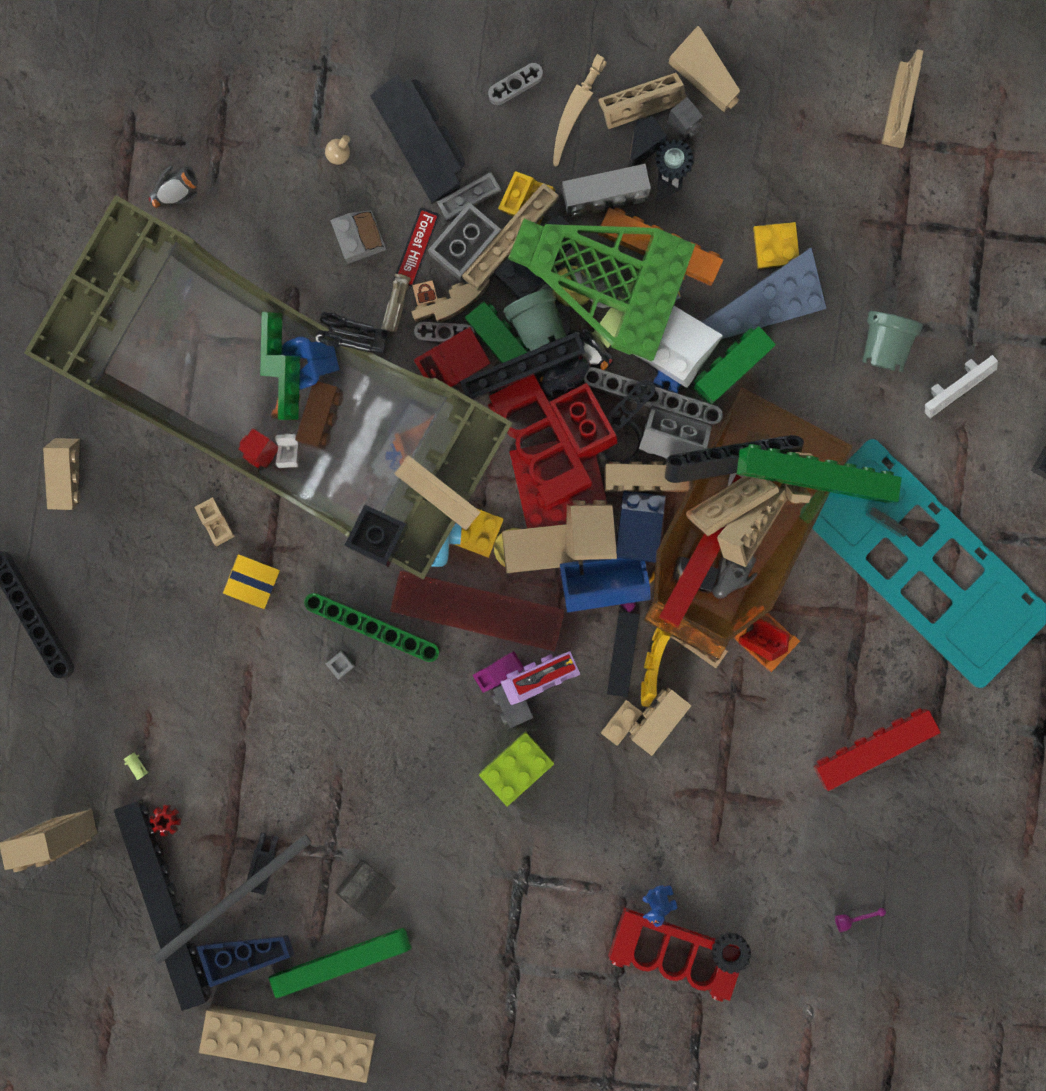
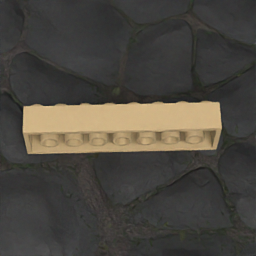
M92 809L51 818L0 842L4 869L13 868V872L26 870L28 869L27 867L36 864V867L48 865L50 862L57 860L56 858L63 857L69 851H73L75 848L91 841V837L97 834Z
M210 1005L206 1011L199 1053L367 1083L376 1034Z

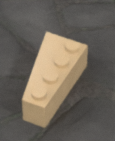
M609 462V464L604 466V492H688L689 481L680 483L667 481L664 476L666 465H663V462H651V465H642V462H630V464Z
M778 487L779 492L726 525L717 537L723 558L741 566H747L787 501L784 489Z

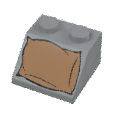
M372 210L348 213L330 220L347 264L386 250Z

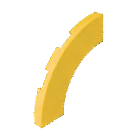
M664 620L659 622L654 632L651 652H647L644 668L647 671L644 681L641 683V704L644 707H649L657 696L659 665L665 646L671 637L670 625Z

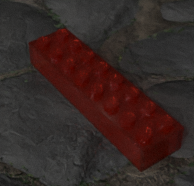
M401 570L390 612L550 651H555L565 611L426 576L424 579H421L412 573Z

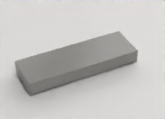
M492 172L437 201V204L446 220L449 221L458 216L468 203L476 206L501 192V188Z

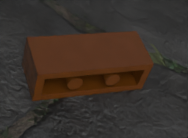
M322 382L312 385L295 441L302 445L325 451L326 446L329 445L331 440L330 432L332 426L337 421L336 413L338 406L343 402V391L340 388Z

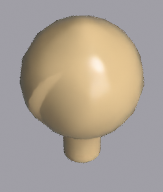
M343 135L341 139H333L327 143L325 155L329 162L340 165L348 160L350 156L349 136Z

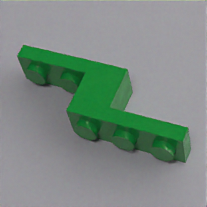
M262 312L260 376L279 377L278 420H298L300 356L282 355L283 313Z

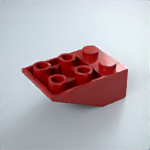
M471 327L414 359L423 377L436 378L450 387L491 364Z

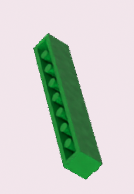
M753 444L748 445L747 448L740 449L737 475L883 503L899 502L902 477L894 476V472L881 471V473L875 472V468L863 467V469H858L855 464L845 463L843 466L838 465V461L825 460V462L819 461V457L806 456V458H802L799 453L787 452V454H782L779 449L768 448L767 451L762 450L761 446Z

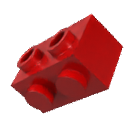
M252 428L250 433L242 438L238 450L244 454L242 458L256 468H259L261 465L267 469L277 454L278 446Z

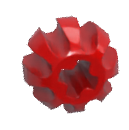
M163 805V810L160 807L153 810L155 816H150V823L155 825V827L151 828L154 833L159 830L160 836H168V831L172 835L178 831L176 825H181V818L176 817V814L180 813L176 808L171 811V805ZM163 818H165V819L168 818V819H169V822H168V823H167V822H164V823H163L162 819H163Z

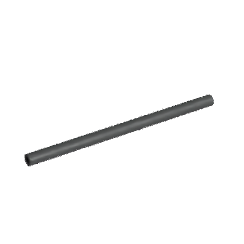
M306 834L154 954L155 961L158 964L163 962L312 843Z

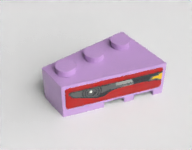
M569 651L555 657L552 654L541 658L542 663L536 665L533 662L524 666L525 671L519 673L516 670L507 674V679L501 681L510 705L522 702L544 692V690L561 684L567 679L580 675L571 652Z

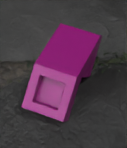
M512 651L491 665L473 674V677L484 693L500 685L501 681L507 679V674L516 670L521 672L524 668L516 653Z

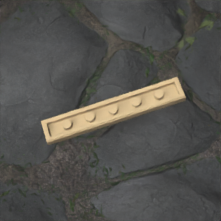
M543 183L464 272L462 278L476 290H479L510 255L523 219L525 218L537 224L559 199V195Z

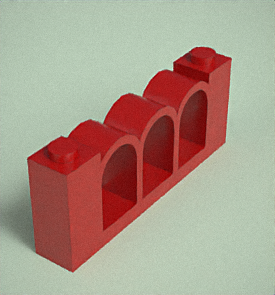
M534 375L489 396L490 404H488V408L507 420L514 412L534 402H537L545 417L521 430L510 427L507 432L509 436L516 439V450L520 459L530 464L529 473L531 481L537 486L538 494L535 496L540 506L545 505L548 510L592 487V481ZM550 426L558 444L535 455H528L521 449V444L526 438ZM564 452L572 467L571 470L547 481L537 478L534 471L538 464Z
M624 907L608 954L609 960L612 961L613 965L618 967L630 966L632 962L637 969L647 972L658 967L663 977L670 981H679L686 977L693 988L701 991L708 990L713 999L721 1002L724 999L730 1001L739 973L733 972V974H729L728 972H723L715 965L712 976L706 981H696L690 975L698 947L702 946L712 950V945L715 943L716 938L666 921L661 926L656 927L646 918H643L645 914ZM643 926L664 933L655 959L647 963L638 961L634 956ZM671 936L692 943L685 965L677 972H669L662 966ZM733 944L727 945L722 952L723 958L727 961L737 960L740 956L739 947Z

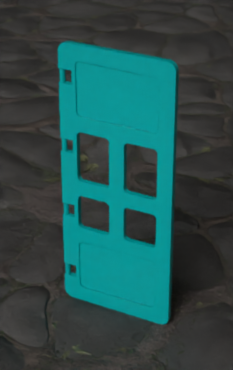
M870 439L846 463L855 464L858 469H863V467L875 468V472L881 473V471L894 472V476L902 477L899 502L883 503L818 490L811 497L809 503H806L800 509V517L973 686L983 688L1046 625V603L1030 590L1011 569L897 461L883 445L875 439ZM885 457L894 464L890 470L881 462ZM931 502L940 509L937 514L928 507ZM915 505H919L939 525L938 530L921 547H918L898 527V523ZM883 538L889 539L907 557L904 565L888 580L866 560L867 554ZM951 538L984 568V572L965 591L932 560L933 556ZM978 547L987 554L983 560L974 552ZM918 571L923 572L952 601V605L935 623H930L900 592ZM1025 592L1034 600L1030 605L1021 598Z

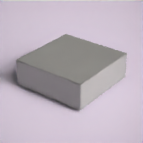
M342 650L326 663L338 680L355 667Z

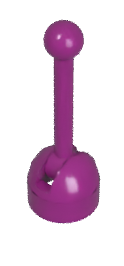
M879 908L876 912L850 918L845 914L835 916L836 926L840 933L845 932L851 928L853 922L878 915L885 916L886 910Z

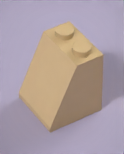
M573 500V504H567L566 554L574 560L617 559L612 505L606 503V500H593V504H585L584 500Z

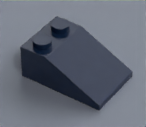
M623 491L616 547L617 558L658 563L665 496Z

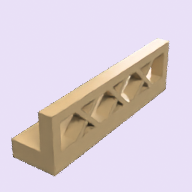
M673 73L600 98L598 101L604 112L608 129L675 107L686 98L684 84L678 74ZM612 102L615 103V104L606 106V104H609V103H612Z
M409 455L395 472L397 477L465 530L480 513L479 510Z

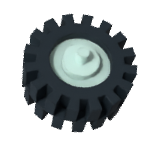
M672 139L671 142L666 141L664 145L661 144L659 151L657 150L656 152L657 157H655L660 173L664 177L670 178V180H674V178L679 180L683 176L686 177L687 173L691 172L692 166H694V156L688 144L683 143L682 140L676 141V139Z

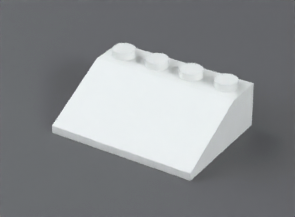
M673 305L654 360L651 362L640 356L637 357L688 388L723 335Z

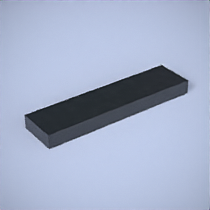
M620 611L618 613L607 695L628 697L640 614Z

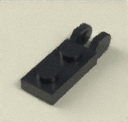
M261 832L257 848L254 850L247 880L275 859V851L279 840L278 836L272 838L270 851L262 850L266 841V833ZM270 876L250 892L265 895Z

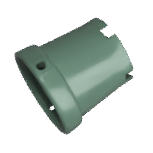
M552 288L542 289L524 296L504 309V315L509 322L513 323L528 352L567 336L555 304L557 299Z
M869 311L867 318L869 329L862 362L866 364L867 359H871L872 366L895 371L896 366H900L899 372H903L916 336L920 335L923 324L897 315Z

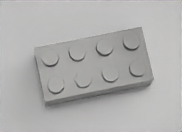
M646 164L562 182V195L567 216L572 215V217L582 216L584 212L591 210L593 213L605 210V207L610 206L620 208L629 202H633V204L643 203L648 198L651 189Z

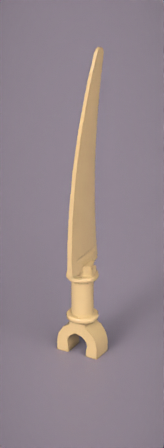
M598 54L593 61L592 67L589 69L590 72L586 80L581 83L582 87L576 85L564 109L556 136L554 166L559 165L569 134L579 114L593 95V92L589 90H592L591 86L597 75H600V72L607 64L604 61L605 58Z

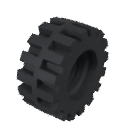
M727 932V934H721L719 938L715 939L711 952L718 968L729 974H733V972L739 973L740 970L746 969L745 966L750 963L751 949L742 936L737 933ZM729 944H734L740 949V956L735 961H727L723 958V949Z

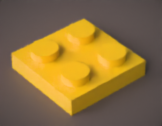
M796 222L754 226L757 269L783 267L789 261L799 256Z
M479 510V515L467 530L461 527L460 545H454L489 558L504 519Z

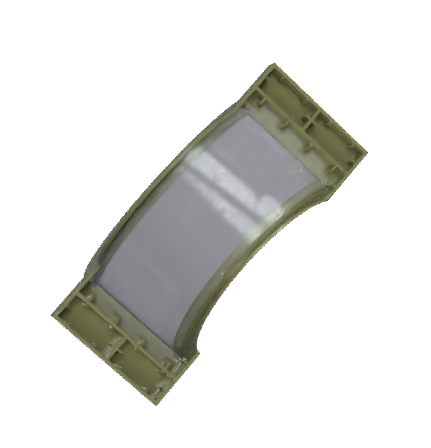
M115 195L24 354L96 395L139 416L235 469L323 520L347 537H349L364 504L406 523L408 529L392 562L424 579L456 522L397 477L395 472L409 455L468 502L513 422L436 378L430 379L417 375L371 352L356 350L351 347L334 346L340 370L319 376L318 382L337 386L343 391V402L338 406L336 413L337 421L332 426L329 445L323 451L301 444L298 467L278 468L276 465V454L267 469L261 465L259 468H256L242 458L244 454L238 450L242 438L248 435L253 428L278 446L275 440L276 435H297L312 387L299 390V395L301 396L298 420L271 418L272 410L276 408L278 399L279 377L260 376L262 312L283 313L282 345L296 337H306L311 342H317V332L319 330L329 331V329L248 281L207 252L192 238ZM325 336V337H324V339H326V340H330V341H334V340H335V339L332 338V337H328V336ZM300 358L301 370L308 364L307 358Z

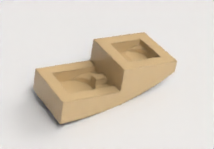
M213 497L195 507L202 524L206 527L215 546L235 537Z

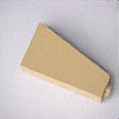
M697 26L670 56L669 64L725 112L728 107L732 109L737 104L740 90L702 29Z

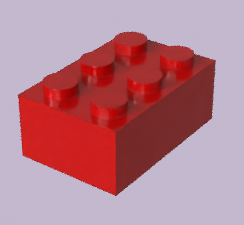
M587 383L550 401L555 415L581 462L617 444L616 434Z

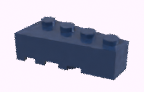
M288 935L197 946L210 987L295 955Z

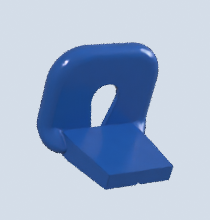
M296 337L282 345V355L307 358L308 364L300 370L299 390L316 384L319 376L340 370L334 346H326L321 342H311L306 337Z

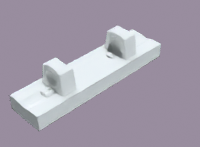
M992 355L980 365H977L970 359L965 363L964 367L968 373L945 390L939 384L933 386L931 394L934 398L925 404V414L929 418L933 417L996 371L997 359Z

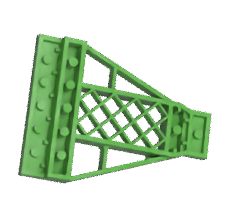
M524 218L508 259L528 267L536 276L541 277L611 344L612 348L628 355L635 354L652 362L657 353L695 244L658 228L545 224L543 227ZM577 232L616 233L618 235L613 248H610ZM623 234L651 235L642 261L618 250ZM571 243L575 254L566 257L562 246ZM577 244L587 249L579 251ZM559 251L562 259L555 261ZM590 251L595 262L586 265L582 254ZM596 252L606 257L599 260ZM577 257L581 268L572 270L568 260ZM610 260L614 270L605 274L601 263ZM616 261L625 264V266L618 268ZM564 262L568 273L560 276L555 265ZM596 265L601 276L592 279L588 268ZM629 268L633 279L625 282L620 271ZM583 271L587 281L579 284L574 274ZM616 273L620 284L611 287L607 276ZM603 279L607 288L602 292H598L594 284L595 281ZM634 282L630 293L626 285ZM562 287L593 299L589 313ZM622 287L626 298L617 300L613 290ZM598 302L623 312L615 337L593 318Z

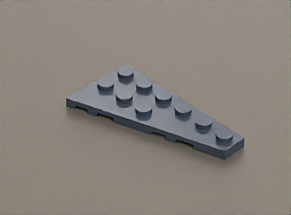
M812 248L805 250L798 257L792 259L779 270L748 289L747 292L732 300L731 303L703 320L702 323L722 334L723 337L721 339L747 332L751 327L755 330L758 326L762 328L826 309Z

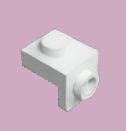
M295 434L276 435L275 440L278 444L276 465L278 468L298 467L301 444L295 441Z

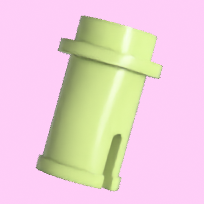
M134 752L124 760L126 762L125 765L129 766L136 779L139 780L149 772L139 760V754L136 755Z

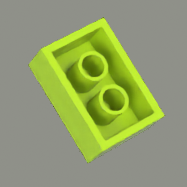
M525 731L479 773V776L508 807L554 765V761Z

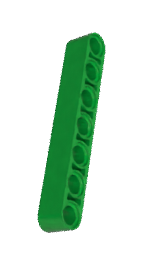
M311 593L304 600V605L310 612L419 659L433 662L440 655V648L435 643L324 595ZM314 596L320 600V605L316 609L310 606V599ZM332 605H336L339 608V614L336 617L329 614V608ZM351 613L357 614L359 618L356 625H351L348 622V616ZM371 621L378 625V630L375 633H370L367 630V625ZM389 630H394L397 633V639L393 642L389 641L386 637ZM408 638L415 639L417 645L414 650H409L406 647L405 643ZM431 646L435 648L436 655L433 658L426 657V647Z
M400 928L269 976L268 979L275 998H279L411 950L412 946L406 929Z

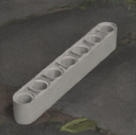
M593 367L589 368L583 378V383H587L590 389L621 399L628 394V386H636L639 381ZM590 373L596 374L598 381L596 383L588 382L587 375ZM608 380H615L618 383V387L614 390L609 389L606 384ZM642 384L640 386L642 391L635 395L641 403L644 401L641 396L644 393L650 392V385L644 386ZM655 387V393L658 397L657 401H647L644 405L652 408V406L712 426L718 424L722 419V411L719 407ZM670 398L677 401V407L674 409L667 406V400ZM627 399V401L637 403L634 399ZM690 404L696 406L697 414L690 415L687 412V406ZM708 411H714L717 414L716 421L708 420Z

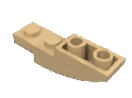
M489 279L479 290H476L469 283L465 285L464 283L455 284L449 290L450 299L443 297L435 300V304L416 306L415 310L411 311L415 323L434 316L437 323H442L457 316L482 296L490 285Z

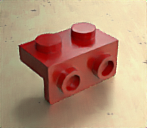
M756 618L753 630L740 636L739 644L765 659L773 661L788 652L790 635L768 622Z

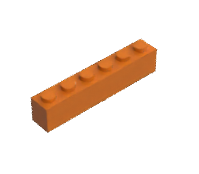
M609 208L601 226L644 227L663 230L656 225L649 226L644 224V220L639 217L633 216L631 218L625 215V212L619 208ZM598 233L599 236L613 242L616 241L618 235L616 233ZM623 234L619 245L644 256L651 235ZM693 243L695 247L685 275L711 286L723 259L720 258L718 253L713 251L706 252L701 250L700 245Z

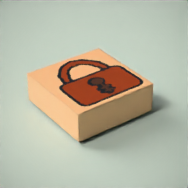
M433 280L412 285L417 306L435 303L437 296Z

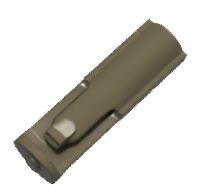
M402 274L394 275L395 281H393L390 301L388 302L381 328L397 333L406 290L409 287V281H411L410 277Z

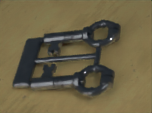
M323 312L321 314L320 322L330 327L329 331L319 330L317 332V342H321L326 346L351 347L365 352H369V350L381 354L385 352L387 331L373 329V325L348 320L346 317L336 313ZM329 318L337 319V320H339V321H338V322L329 321ZM334 327H340V328L346 327V328H350V329L352 328V329L358 330V331H360V332H359V334H357V333H353V332H349V331L337 329V328H334ZM373 331L375 332L374 338L367 336V333L372 334ZM336 333L357 337L358 341L343 338L342 335H337ZM325 336L332 337V338H334L335 340H334V341L326 340V339H324V337H325ZM366 340L373 341V347L370 348L371 344L366 343Z

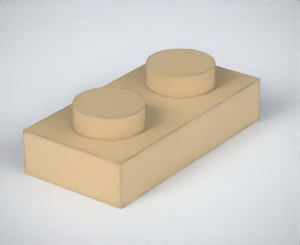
M625 700L600 733L618 746L643 712Z

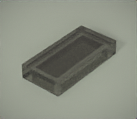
M875 507L869 508L865 514L899 537H905L909 531L906 527Z

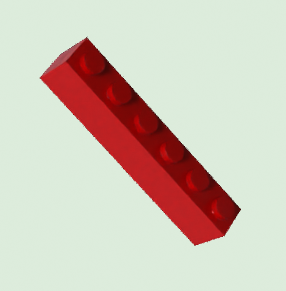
M917 708L910 712L911 716L905 719L901 717L892 721V726L886 729L881 727L873 731V736L867 739L861 737L854 741L855 745L849 748L845 746L836 750V755L830 758L825 756L817 760V765L813 767L824 789L830 791L940 734L941 732L930 711Z

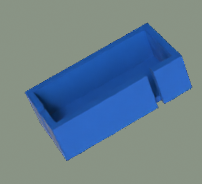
M622 558L583 560L584 575H580L578 561L560 564L567 612L651 600L650 583L645 561Z

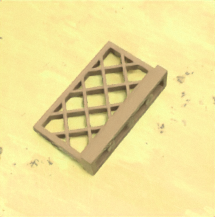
M917 49L908 63L902 61L899 63L881 144L898 148L904 146L921 68L923 50Z

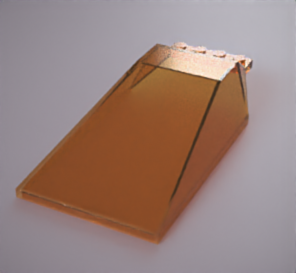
M741 387L710 448L797 435L804 440L802 453H810L815 457H819V461L825 462V460L838 461V465H844L853 446ZM730 474L693 480L657 549L653 600L643 621L710 657L720 660L729 640L773 609L830 492L806 488L811 495L809 503H792L786 496L787 501L753 554L756 562L748 577L757 572L756 578L747 586L729 593L723 599L716 598L713 592L707 594L697 591L680 625L676 628L658 617L677 584L671 582L677 557L681 556L690 559L704 534L701 529L688 519L686 512L728 487ZM771 481L779 488L782 483ZM721 548L711 567L718 568V562L722 556Z

